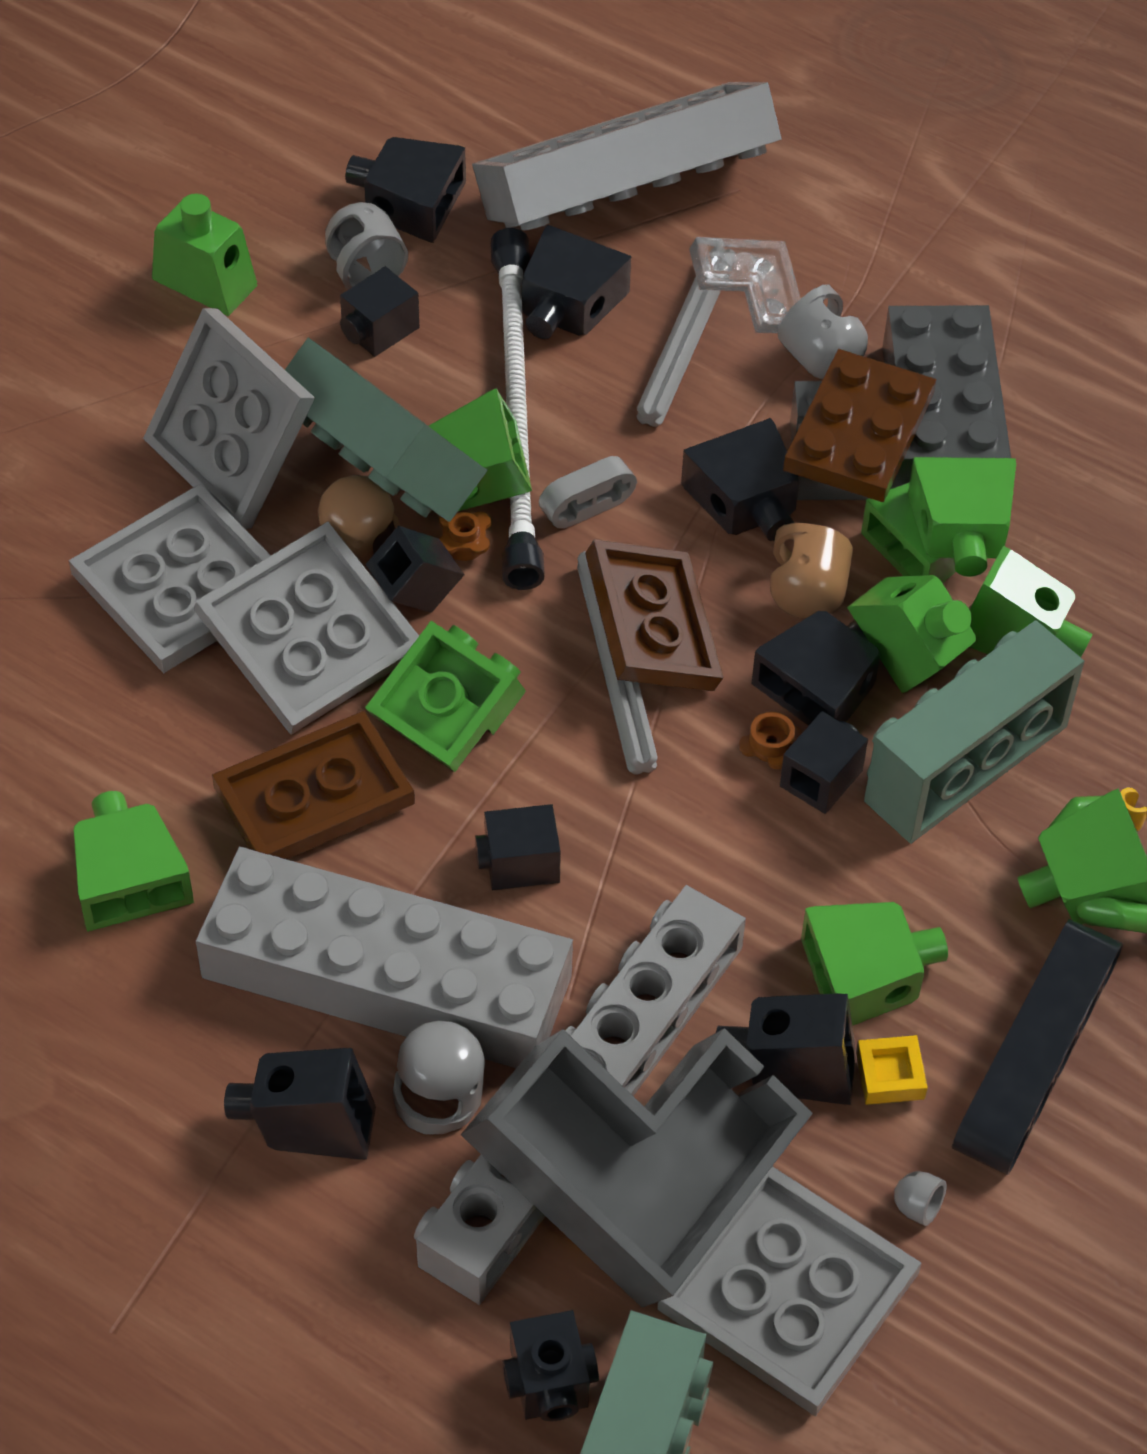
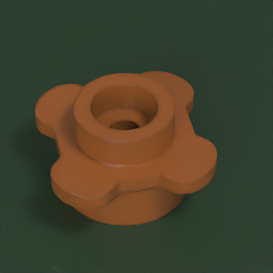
M481 511L473 514L460 512L456 513L450 522L441 516L439 517V526L443 528V535L439 539L453 559L469 561L489 550L490 541L486 538V530L491 526V519L486 513Z
M762 713L754 718L750 734L740 739L739 749L744 756H756L760 760L767 762L770 768L779 770L782 769L784 753L803 731L799 727L794 726L793 722L781 713ZM767 740L776 741V743H768Z

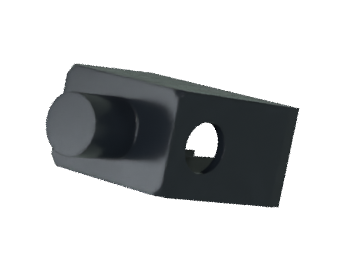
M392 137L387 139L376 160L352 155L347 164L345 180L348 184L363 187L365 190V203H372L385 211L396 229L434 243L466 183L465 147Z
M547 225L522 280V311L528 316L526 319L528 330L540 339H549L557 328L578 336L587 335L629 293L631 256Z
M771 418L683 450L682 486L728 534L738 535L759 527L769 541H775L776 531L780 527L794 523L790 515L796 510L799 479L798 475L783 471L787 450Z
M817 611L766 642L755 651L751 684L808 726L821 711L838 721L847 722L874 686L881 653L875 645L867 640L855 619L846 626L827 611Z
M848 994L758 997L751 1004L749 1027L717 1026L716 1033L725 1028L764 1066L760 1073L752 1078L753 1085L774 1075L798 1099L851 1105L856 1047Z
M352 1048L265 1053L258 1061L254 1083H229L227 1085L224 1096L226 1118L231 1120H255L268 1147L277 1151L367 1160L376 1104Z

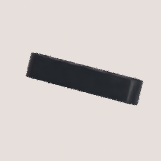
M1068 919L958 1128L952 1149L1006 1175L1010 1174L1115 968L1124 943Z

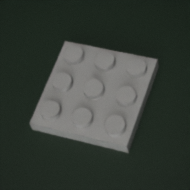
M203 308L143 439L190 485L195 487L201 484L244 529L252 528L315 397L219 309Z
M199 484L70 559L69 565L71 574L164 674L217 641L194 611L195 601L271 555Z
M329 522L324 523L197 599L194 607L196 614L290 735L392 672L419 637L417 632L393 602L390 601L385 592Z
M772 1166L674 1296L659 1301L657 1310L682 1327L706 1334L707 1344L816 1417L918 1276L922 1263Z

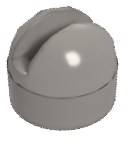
M915 1171L909 1173L896 1185L894 1201L900 1212L909 1219L928 1226L941 1208L946 1194V1181L926 1172Z

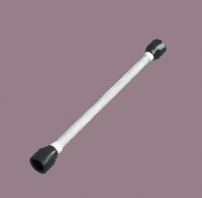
M504 228L498 230L491 237V263L499 275V284L502 287L506 404L517 422L529 474L521 295L523 274L530 262L529 238L520 229ZM530 492L510 497L511 525L509 527V540L502 553V579L507 586L517 590L536 588L541 585L545 577L544 553L535 539V528L531 520Z

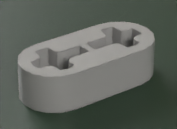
M610 456L552 482L540 495L539 506L555 527H571L624 502L635 490L637 479L621 458Z

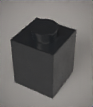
M386 266L340 295V326L344 335L353 344H360L374 357L420 328L419 293Z
M397 526L365 564L390 601L430 613L436 609L465 575L440 539L401 526Z
M821 711L784 753L780 787L826 815L863 772L868 738L861 735L851 724L838 721Z
M553 804L484 812L485 834L475 835V850L478 869L489 868L492 891L560 883L561 850Z

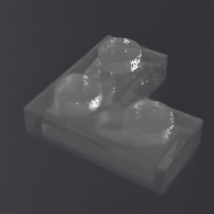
M696 237L689 248L699 290L745 292L755 333L778 334L782 319L790 308L801 299L785 241Z

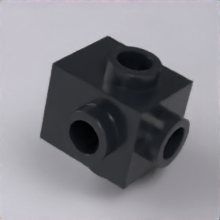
M570 1310L510 1322V1351L512 1358L502 1360L503 1373L509 1399L521 1398L525 1420L541 1417L544 1421H560L574 1416L578 1413L579 1409L588 1408L590 1383L599 1382L598 1365L592 1343L581 1345L574 1311Z

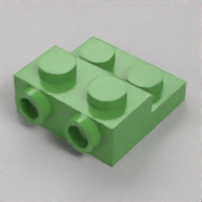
M430 621L365 709L383 724L453 772H456L486 730L493 735L526 690L517 679L521 671L510 661L497 653H494L488 659L475 650L479 645L477 641L459 627L452 625L446 631L433 621Z

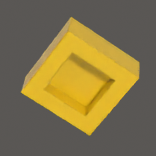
M917 1035L858 1040L856 1056L866 1105L925 1100L928 1087Z

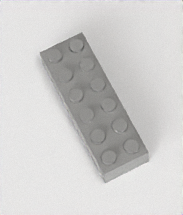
M728 82L472 163L487 220L504 222L506 228L521 226V230H529L550 223L548 215L565 211L566 216H571L592 210L594 208L592 201L609 197L610 201H619L633 197L638 194L636 187L652 183L653 187H661L676 183L681 180L680 172L695 169L696 173H704L719 169L724 166L723 158L738 155L739 159H747L762 155L767 152L766 144L781 140L782 138L768 82Z
M240 846L196 939L201 976L204 979L406 1037L412 1030L423 1023L437 1020L455 1022L466 1027L478 1039L484 1059L514 1068L521 1064L535 1046L550 1037L572 977L573 939Z

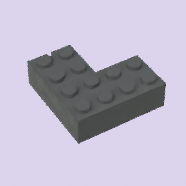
M989 305L888 306L882 346L884 363L937 379L934 395L890 489L910 482L914 457L1011 458ZM822 381L794 382L790 416L791 442ZM798 476L797 500L868 499L855 493Z
M725 1028L693 1045L645 1106L562 1029L532 1049L461 1133V1136L643 1308L674 1296L813 1113L774 1075L748 1087L737 1095L731 1088L757 1076L764 1066Z

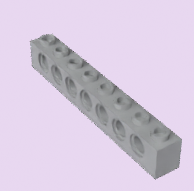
M685 885L673 902L665 900L660 905L651 921V931L642 943L634 941L628 947L620 961L619 973L610 985L602 983L595 990L586 1008L587 1015L577 1029L569 1026L565 1031L634 1096L741 951L746 918ZM683 953L688 957L675 958L668 954ZM642 994H649L655 996L657 999L652 1001H645L637 998L636 996ZM608 1037H619L624 1039L626 1042L621 1044H610L605 1042L603 1039ZM482 1155L478 1157L475 1163L467 1160L460 1167L451 1183V1194L440 1209L431 1207L424 1214L414 1234L417 1244L418 1267L478 1305L482 1303L545 1217L512 1183L503 1178L501 1173ZM473 1216H485L493 1221L484 1227H472L465 1223L467 1219Z

